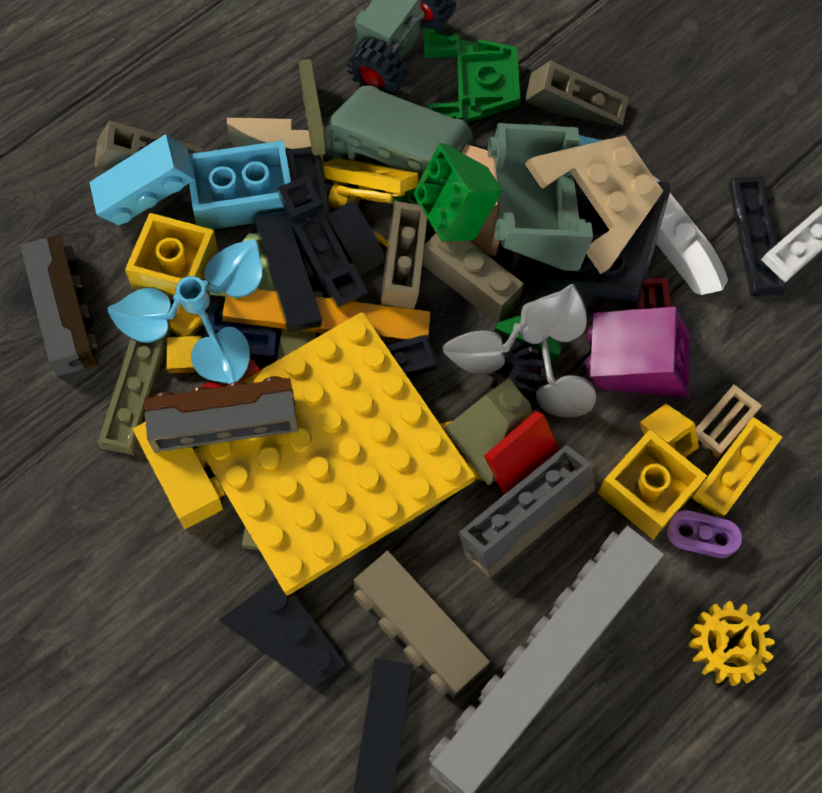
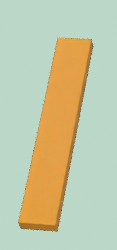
M256 289L250 295L241 298H233L226 294L223 321L286 329L275 291ZM315 297L322 318V325L320 327L300 330L324 334L363 312L383 342L397 343L421 335H428L430 311L353 301L337 308L331 299Z

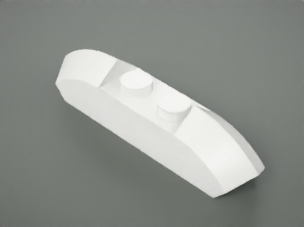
M670 193L656 244L694 293L704 295L722 291L728 278L717 253Z

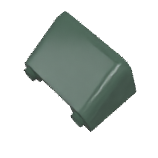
M361 86L328 120L324 128L326 159L332 160L337 157L344 158L348 154L349 159L355 160L359 153L400 170L419 173L420 181L439 143H445L462 152L466 144L472 146L473 133L469 125L463 120L453 119L382 92L374 86Z
M498 123L495 137H490L488 141V157L493 158L495 179L503 190L497 201L499 219H497L495 227L496 240H501L503 248L566 271H579L593 239L591 223H586L585 219H579L574 177L568 172L542 189L525 163L533 157L573 148L574 145H578L580 141L578 127Z

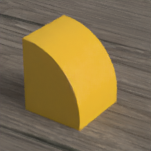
M664 404L640 422L644 435L649 430L653 431L684 457H687L699 448L695 423L668 404Z

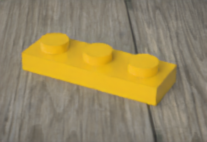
M338 157L322 163L325 179L332 180L333 184L358 185L360 190L373 191L378 189L397 197L405 195L406 191L417 187L419 183V173Z
M752 417L692 499L718 518L723 519L782 439V436L755 417Z

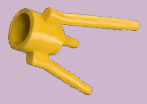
M339 184L332 186L328 196L329 209L334 211L352 200L355 201L357 206H359L360 199L393 204L394 200L389 193L353 189ZM373 231L378 242L387 247L388 240Z

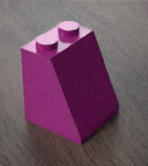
M663 307L594 313L593 326L588 328V341L590 346H592L591 357H588L586 360L588 377L601 390L688 398L691 334L677 308Z

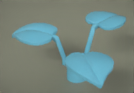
M256 240L236 243L214 255L205 267L204 276L206 280L202 281L195 276H188L180 280L176 287L177 294L173 296L174 303L172 308L168 296L161 290L143 288L129 294L120 302L109 306L107 309L115 325L131 339L144 343L154 342L167 334L169 328L167 320L175 317L180 304H182L188 313L200 315L210 336L198 340L192 349L191 362L196 372L201 377L212 382L228 385L232 382L240 381L249 366L250 348L245 336L234 327H226L217 334L215 333L205 312L210 303L207 291L219 294L224 290L230 297L241 298L250 295L259 287L263 276V269Z

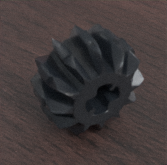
M515 341L510 350L503 353L505 356L504 365L499 370L486 374L493 378L491 388H496L510 378L525 398H529L530 393L536 392L538 389L537 381L545 379L540 374L541 369L545 366L544 362L539 360L542 351L533 348V344H529L526 341Z

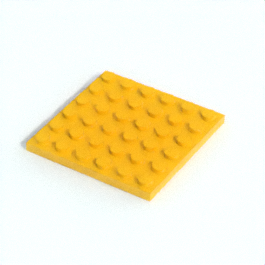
M363 312L241 381L249 384L262 382L265 378L272 376L282 377L283 379L290 378L294 392L298 432L198 446L287 596L475 481V475Z

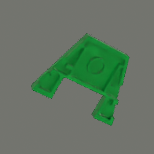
M424 28L425 58H457L459 101L456 103L426 104L427 109L469 123L520 106L517 47L479 39L478 43L459 39V34L453 33V36L436 34L435 29Z

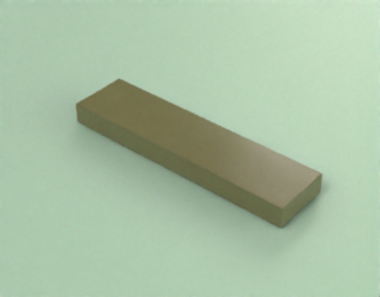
M311 59L300 60V81L311 150L314 155L325 154L323 124Z
M169 325L167 334L157 341L144 343L130 339L97 443L100 449L134 455L138 440L132 428L144 423L146 412L144 398L152 397L167 348V337H170L171 334Z

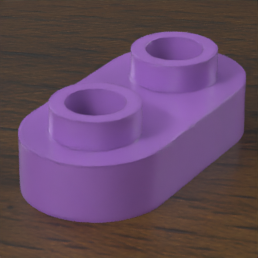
M684 510L676 513L667 526L668 538L676 547L716 558L732 556L742 543L741 531L733 522L693 511ZM679 528H687L690 536L685 537L681 535ZM715 536L722 537L726 545L721 546L717 544Z

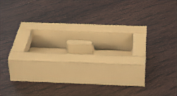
M733 385L697 426L696 433L698 440L702 442L701 446L706 450L708 448L713 451L712 455L718 459L762 405ZM736 397L739 400L709 436L705 434L704 430L729 401ZM744 405L750 408L726 438L718 444L715 439Z

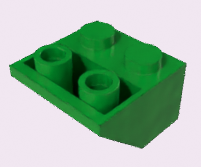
M439 143L413 195L441 242L472 241L476 239L503 190L487 166L445 143Z

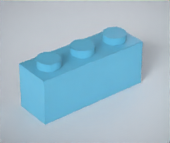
M165 134L89 183L96 214L120 226L129 222L131 218L146 209L154 207L159 201L169 195L180 191L184 186L194 181L195 177L187 147Z

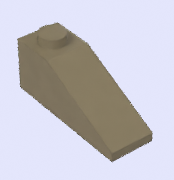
M550 60L531 73L525 101L553 114L620 127L624 122L629 97Z
M109 120L97 140L94 168L108 171L162 136ZM178 141L187 147L188 154L202 152L201 147Z

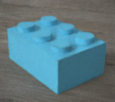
M284 140L189 154L195 180L189 183L197 226L214 230L253 224L254 215L284 210L277 191V187L291 182Z

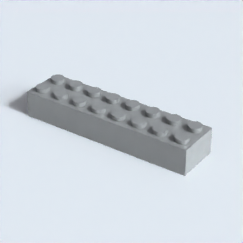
M628 526L620 535L613 531L594 558L597 563L590 559L577 575L578 578L571 586L575 590L572 591L567 587L556 600L553 609L549 613L552 618L549 620L543 616L532 629L531 635L526 641L529 646L525 649L519 645L508 658L506 666L502 670L505 673L502 679L494 675L481 692L482 695L478 699L481 702L479 707L475 709L470 705L456 722L457 725L453 729L456 735L452 740L444 736L430 753L429 761L432 764L429 775L450 793H475L646 580L664 554Z

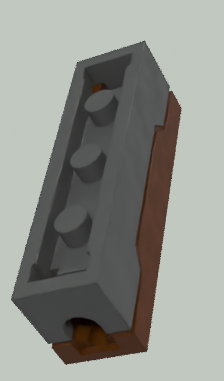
M272 376L265 378L262 382L247 384L246 382L238 381L221 388L197 387L186 393L161 392L154 397L144 398L147 440L154 452L298 432L294 392L290 378L283 379L282 377Z

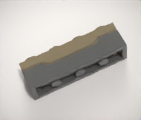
M565 445L459 531L465 557L487 577H492L595 491L592 464L568 445Z

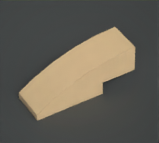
M227 118L230 142L238 147L283 140L285 151L311 147L308 130H293L292 119ZM323 154V155H320V156H321V162H322V163H324V154Z

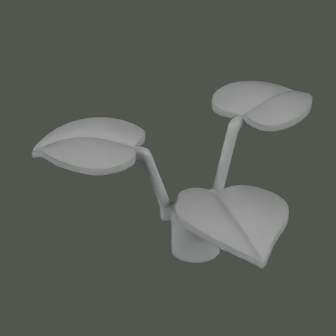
M574 284L567 286L559 292L525 304L521 310L520 323L514 324L512 334L503 345L501 336L491 331L466 333L443 345L444 353L462 369L474 374H489L499 370L504 365L505 356L503 353L510 350L517 336L521 334L528 343L537 344L541 342L549 384L537 389L536 399L544 411L554 416L571 418L587 414L589 411H592L595 404L596 391L587 379L570 375L561 377L557 381L555 380L547 343L549 336L560 342H569L581 336L586 328V308Z

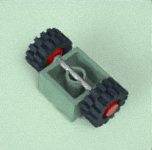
M371 0L368 8L365 11L362 10L355 20V28L357 29L356 51L347 62V67H349L347 71L353 75L351 79L354 82L360 83L358 85L359 88L361 86H374L380 91L394 96L408 77V69L405 68L407 64L402 60L419 38L420 28L435 29V33L438 30L441 31L455 12L456 2L454 0Z

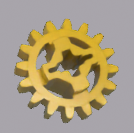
M728 601L723 606V610L717 604H714L709 608V614L704 611L697 618L700 624H695L690 630L698 638L691 640L689 647L698 649L699 653L693 658V661H703L706 664L702 671L704 675L714 671L716 673V683H720L726 677H729L731 686H736L740 683L741 677L747 684L755 679L754 673L760 676L767 670L763 663L771 661L773 655L766 651V649L775 643L773 639L765 638L764 633L770 629L769 624L760 626L757 623L761 615L759 612L749 616L746 604H743L738 610H734L732 601ZM725 620L735 621L739 624H728ZM738 634L739 637L735 641L736 644L734 645L733 649L730 648L726 653H724V649L728 646L727 643L729 642V639L735 637ZM751 636H752L753 641H754V646H752ZM708 639L712 643V652L709 648ZM734 662L738 667H730L723 663Z

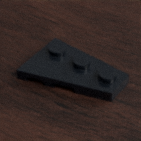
M277 579L219 619L223 625L238 633L247 642L273 658L279 665L314 690H317L346 669L345 662L296 595L292 593L287 596Z

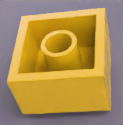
M149 213L125 268L131 288L136 291L143 288H156L165 293L169 300L174 301L173 296L177 294V284L183 278L195 276L202 281L206 280L204 276L205 267L209 260L218 252L214 230Z
M649 430L604 479L597 494L654 540L670 522L672 517L679 512L698 490L707 475L653 431Z

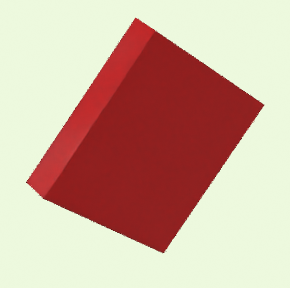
M535 411L486 453L484 458L503 495H505L560 449L545 416Z

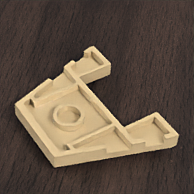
M625 135L536 156L525 163L542 189L570 172L603 219L609 231L592 242L586 253L600 274L612 266L663 192Z

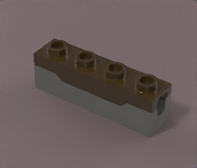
M60 234L49 237V239L44 238L20 245L48 360L56 376L83 370L85 367L97 366L95 352H99L100 347L95 332H89L87 323L93 321L87 302L81 303L79 294L85 293L79 273H73L72 266L77 265V260L72 245L65 246Z

